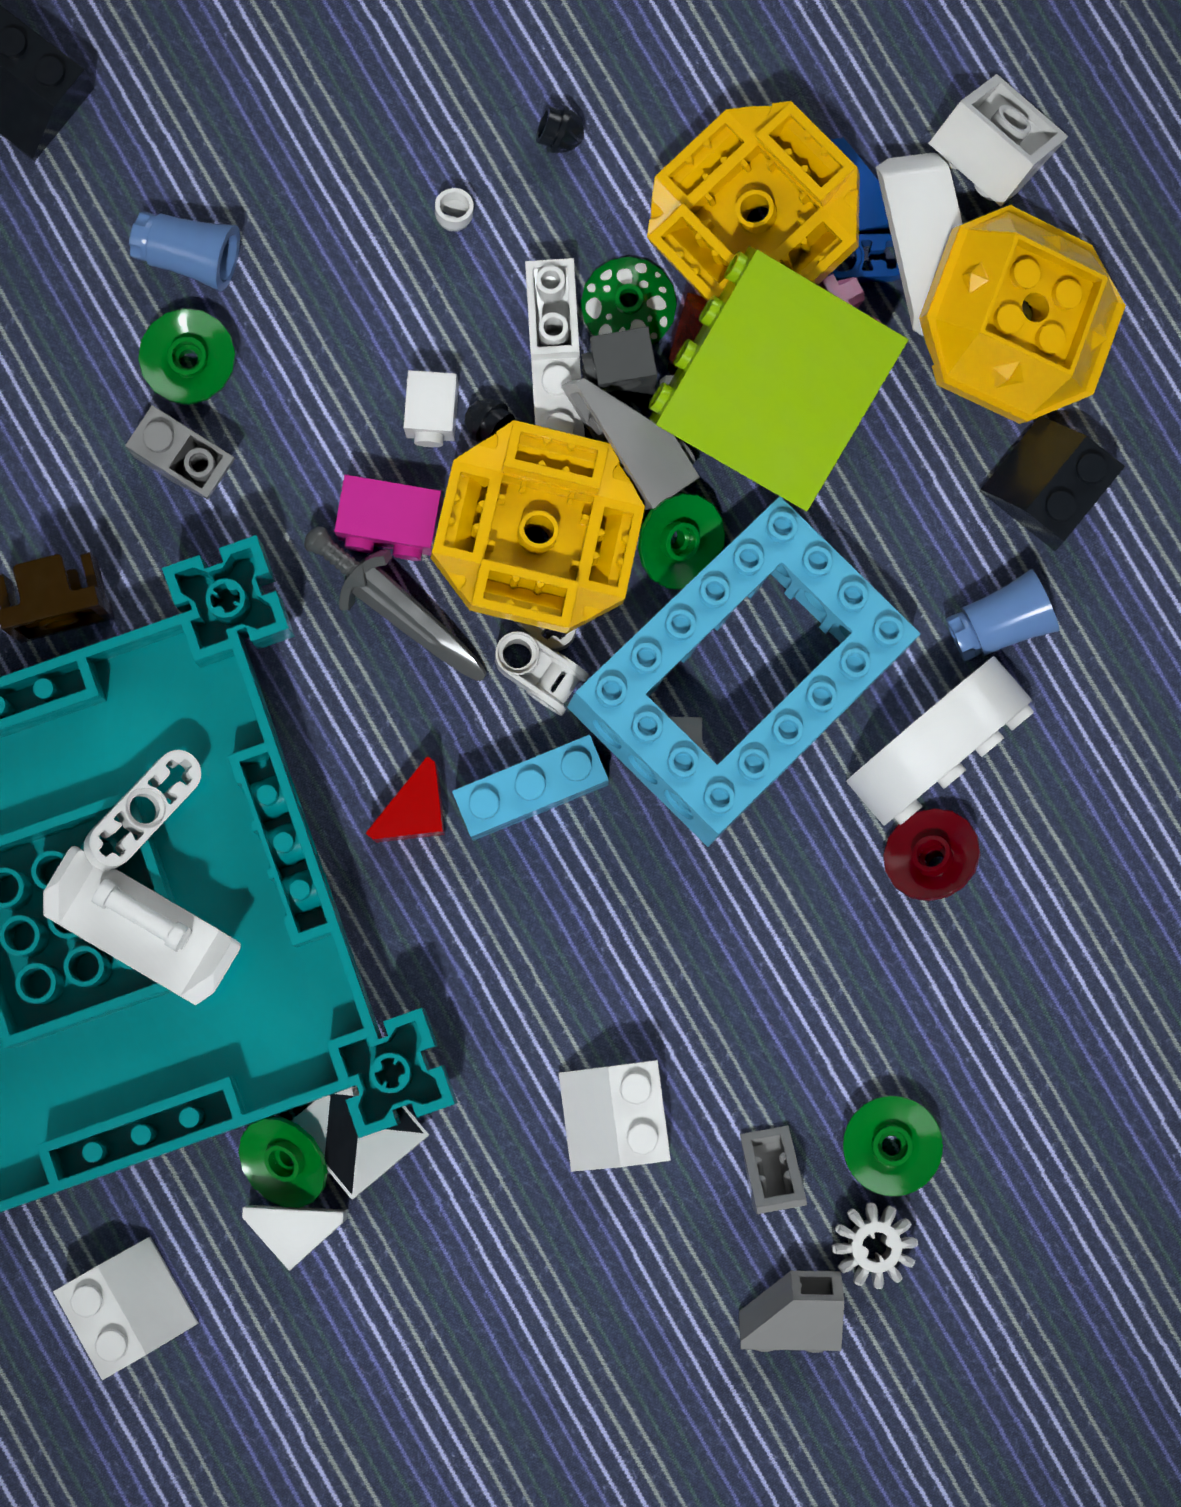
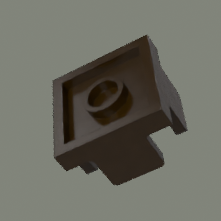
M91 552L80 554L88 586L86 588L82 587L79 572L76 569L66 570L64 559L59 554L16 564L13 567L20 596L19 604L17 603L12 580L1 574V629L20 643L115 619L111 600L106 595L97 558Z

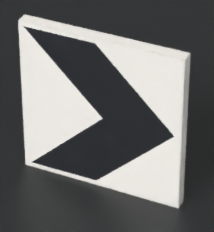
M357 1086L314 1101L291 1120L300 1125L315 1139L324 1154L327 1170L352 1200L429 1136L407 1107L403 1106L396 1109L401 1121L400 1124L358 1138L346 1103V1099L360 1095Z

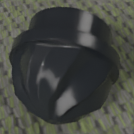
M548 105L539 122L536 143L545 145L547 152L553 154L555 152L564 153L572 151L584 138V127L581 118L567 106L561 105L558 109Z
M485 398L482 401L477 400L469 406L464 422L467 430L472 435L473 441L479 444L515 420V417L508 412V406L501 400Z

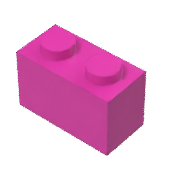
M344 475L334 532L338 540L345 541L344 547L346 549L373 553L374 546L393 549L392 556L410 561H421L422 554L431 556L444 501L442 492L440 490Z

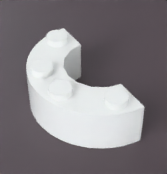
M993 656L906 728L846 782L883 826L893 818L901 825L923 807L917 798L936 782L945 789L966 771V768L960 762L974 750L983 757L1002 741L1004 737L998 731L1006 724L1012 731L1032 715L1034 711L1028 704L1033 700L998 659Z

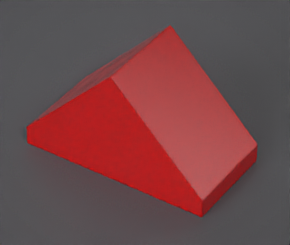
M428 756L424 759L365 834L376 843L445 835L438 766L435 761Z

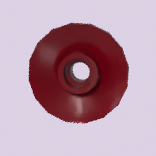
M936 808L916 812L903 824H898L888 837L883 853L885 872L894 887L909 898L923 901L948 898L964 888L976 873L981 856L979 838L968 820L953 811ZM936 856L944 857L940 864L929 867V862L932 858Z

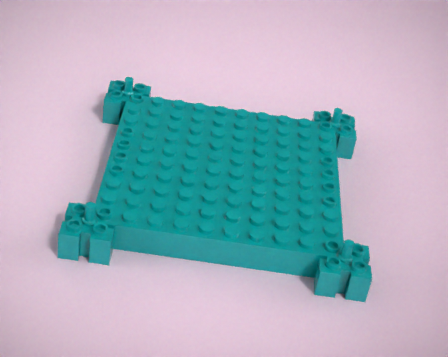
M257 535L220 547L219 551L223 562L208 567L203 558L197 555L162 568L174 605L181 614L0 677V1213L357 1086L360 1095L346 1099V1103L358 1138L400 1124L401 1121L396 1110L400 1107L412 1104L416 1118L458 1103L445 1065L430 1069L424 1051L438 1045L425 1008H419L383 1021L388 1036L383 1038L376 1022L244 639L250 637L253 645L257 649H261L295 637L281 597L276 591L264 594L262 586L276 581L264 546ZM173 750L186 751L197 759L201 767L200 782L134 855L116 869L241 943L238 954L216 991L197 1005L190 1003L43 916V891L67 851L72 846H77L84 850V841L88 833L158 759ZM178 764L174 768L166 765L170 770V775L162 784L156 787L163 794L179 781L186 784L182 779L185 769ZM149 780L148 785L153 786L151 781ZM142 796L132 799L130 803L132 817L140 823H151L156 815L153 802ZM166 798L167 802L170 804L171 800ZM115 816L114 820L120 822L118 817ZM121 826L116 833L107 839L99 835L103 842L99 850L102 855L107 856L113 852L119 856L120 854L115 848L116 844L129 831ZM132 833L136 840L138 838V835Z

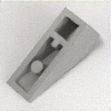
M585 378L568 381L561 386L592 438L610 443L620 461V466L645 506L644 510L654 509L664 499L672 497L699 478L698 473L693 467L695 464L694 455L682 440H677L674 435L655 425L651 420Z

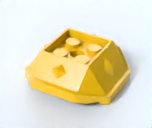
M792 101L772 103V106H748L726 109L654 177L651 219H649L647 238L707 302L713 295L718 298L720 297L729 281L724 278L729 263L737 252L740 251L745 254L749 246L758 249L819 285L859 247L860 173L857 166ZM758 207L769 209L767 216L763 220L755 223L747 221V217L753 209Z
M1008 205L952 228L919 320L926 346L934 363L932 370L936 385L1021 424L1094 394L1126 305L1093 245L1012 205ZM1024 300L1032 309L1031 321L1023 313L1022 305Z
M513 420L496 431V434L453 460L430 558L469 611L567 634L623 604L645 506L632 482L620 466V461L610 443ZM530 527L541 528L548 534L549 541L541 544L534 543L527 538L525 530Z

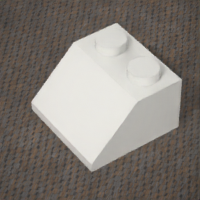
M996 74L959 102L928 144L938 152L949 167L958 169L971 180L981 196L995 201L1001 207L1023 188L1064 143L1068 135Z
M658 1060L559 1073L571 1172L671 1161Z
M151 1237L144 1239L53 1291L102 1380L199 1324Z

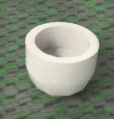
M450 188L438 195L435 201V216L441 227L448 231L458 232L466 228L471 222L474 203L466 191Z

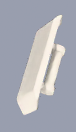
M937 153L888 158L876 166L912 329L922 336L924 335L919 320L922 308L951 230L963 224L950 168Z
M72 846L67 851L43 891V916L194 1005L199 1004L216 991L241 947V943L119 870H101L94 867L87 860L84 850L77 846Z

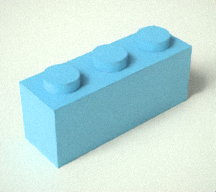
M589 734L453 790L452 793L470 837L475 841L609 785V779Z

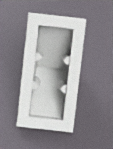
M247 1205L243 1207L242 1218L290 1271L347 1220V1210Z

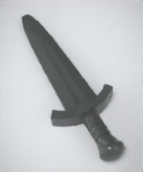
M315 527L308 532L304 540L305 549L323 556L326 561H330L331 565H334L337 570L339 569L347 577L340 592V610H350L355 604L356 596L433 655L460 673L476 681H481L485 678L486 670L476 656L428 610L378 567L387 565L392 559L390 549L374 552L365 557L361 562H356L354 557H350V554L344 552L343 548H339L337 543H333L326 528Z

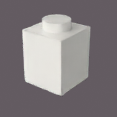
M408 370L404 431L406 438H414V444L423 447H442L443 441H455L459 391L457 374Z

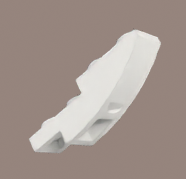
M574 258L525 261L535 425L585 437L584 423L561 388L568 381L581 379Z

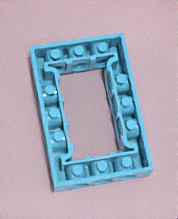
M779 496L574 693L567 708L709 847L909 648L921 633ZM771 574L786 589L784 594L790 600L793 598L798 600L821 623L818 628L825 634L829 631L841 644L717 765L649 696L657 690L665 676L680 661L685 663L691 657L696 647L713 629L718 631L724 625L730 614L747 596L751 599Z

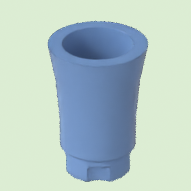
M141 212L131 229L129 238L130 256L137 260L147 261V264L192 278L222 292L229 285L237 264L240 250V230L237 225L205 223L162 213L154 215L148 212Z
M1033 569L1028 570L1008 585L990 595L962 607L963 612L945 619L951 637L964 661H968L980 654L983 656L989 655L1004 647L1030 638L1060 631L1050 600Z

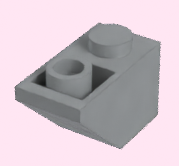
M153 405L125 445L132 456L173 483L208 500L235 460L232 455Z
M841 1271L788 1272L739 1311L740 1348L761 1352L773 1350H805L812 1353L841 1351L844 1316V1293Z

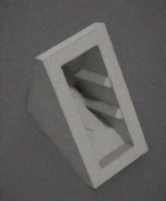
M789 1125L740 1134L752 1206L755 1213L761 1214L806 1206V1195Z

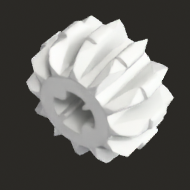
M870 1202L866 1204L865 1208L867 1220H862L860 1214L855 1209H850L847 1214L849 1219L855 1224L853 1229L850 1230L842 1224L836 1225L835 1231L841 1236L847 1237L848 1243L833 1244L832 1252L835 1254L850 1253V1256L838 1265L842 1273L849 1272L859 1265L853 1279L856 1285L862 1286L869 1272H872L874 1288L882 1289L884 1285L883 1272L887 1271L894 1282L899 1283L902 1280L901 1273L895 1268L898 1261L906 1267L914 1266L915 1260L908 1255L902 1254V1249L917 1247L918 1240L913 1237L900 1238V1235L906 1232L912 1225L907 1218L901 1219L891 1226L896 1215L894 1207L888 1205L884 1209L880 1220H878L876 1204ZM875 1232L883 1233L881 1242L887 1246L886 1251L882 1256L875 1252V1259L867 1258L869 1250L862 1245L866 1236L874 1239Z

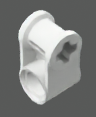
M524 632L508 633L497 644L495 663L498 670L509 680L526 690L536 701L560 716L566 711L564 704L580 681L585 682L589 677V674L564 655L552 651ZM522 644L529 649L531 660L522 668L510 667L504 661V650L509 645ZM561 675H564L565 677L560 682L554 692H551L550 690L552 689L558 678Z

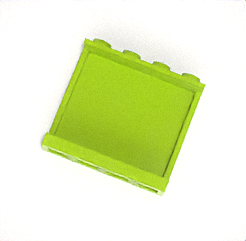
M749 246L745 254L740 251L737 252L729 263L724 274V278L729 281L720 297L718 298L713 295L703 308L699 317V322L703 323V326L694 342L687 339L677 353L674 365L678 369L669 385L663 382L655 391L649 403V409L653 410L649 419L660 428L807 512L909 339L758 249Z

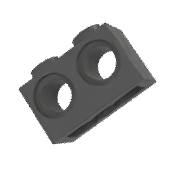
M648 327L590 337V352L582 354L583 378L623 403L653 397L656 391L657 370Z

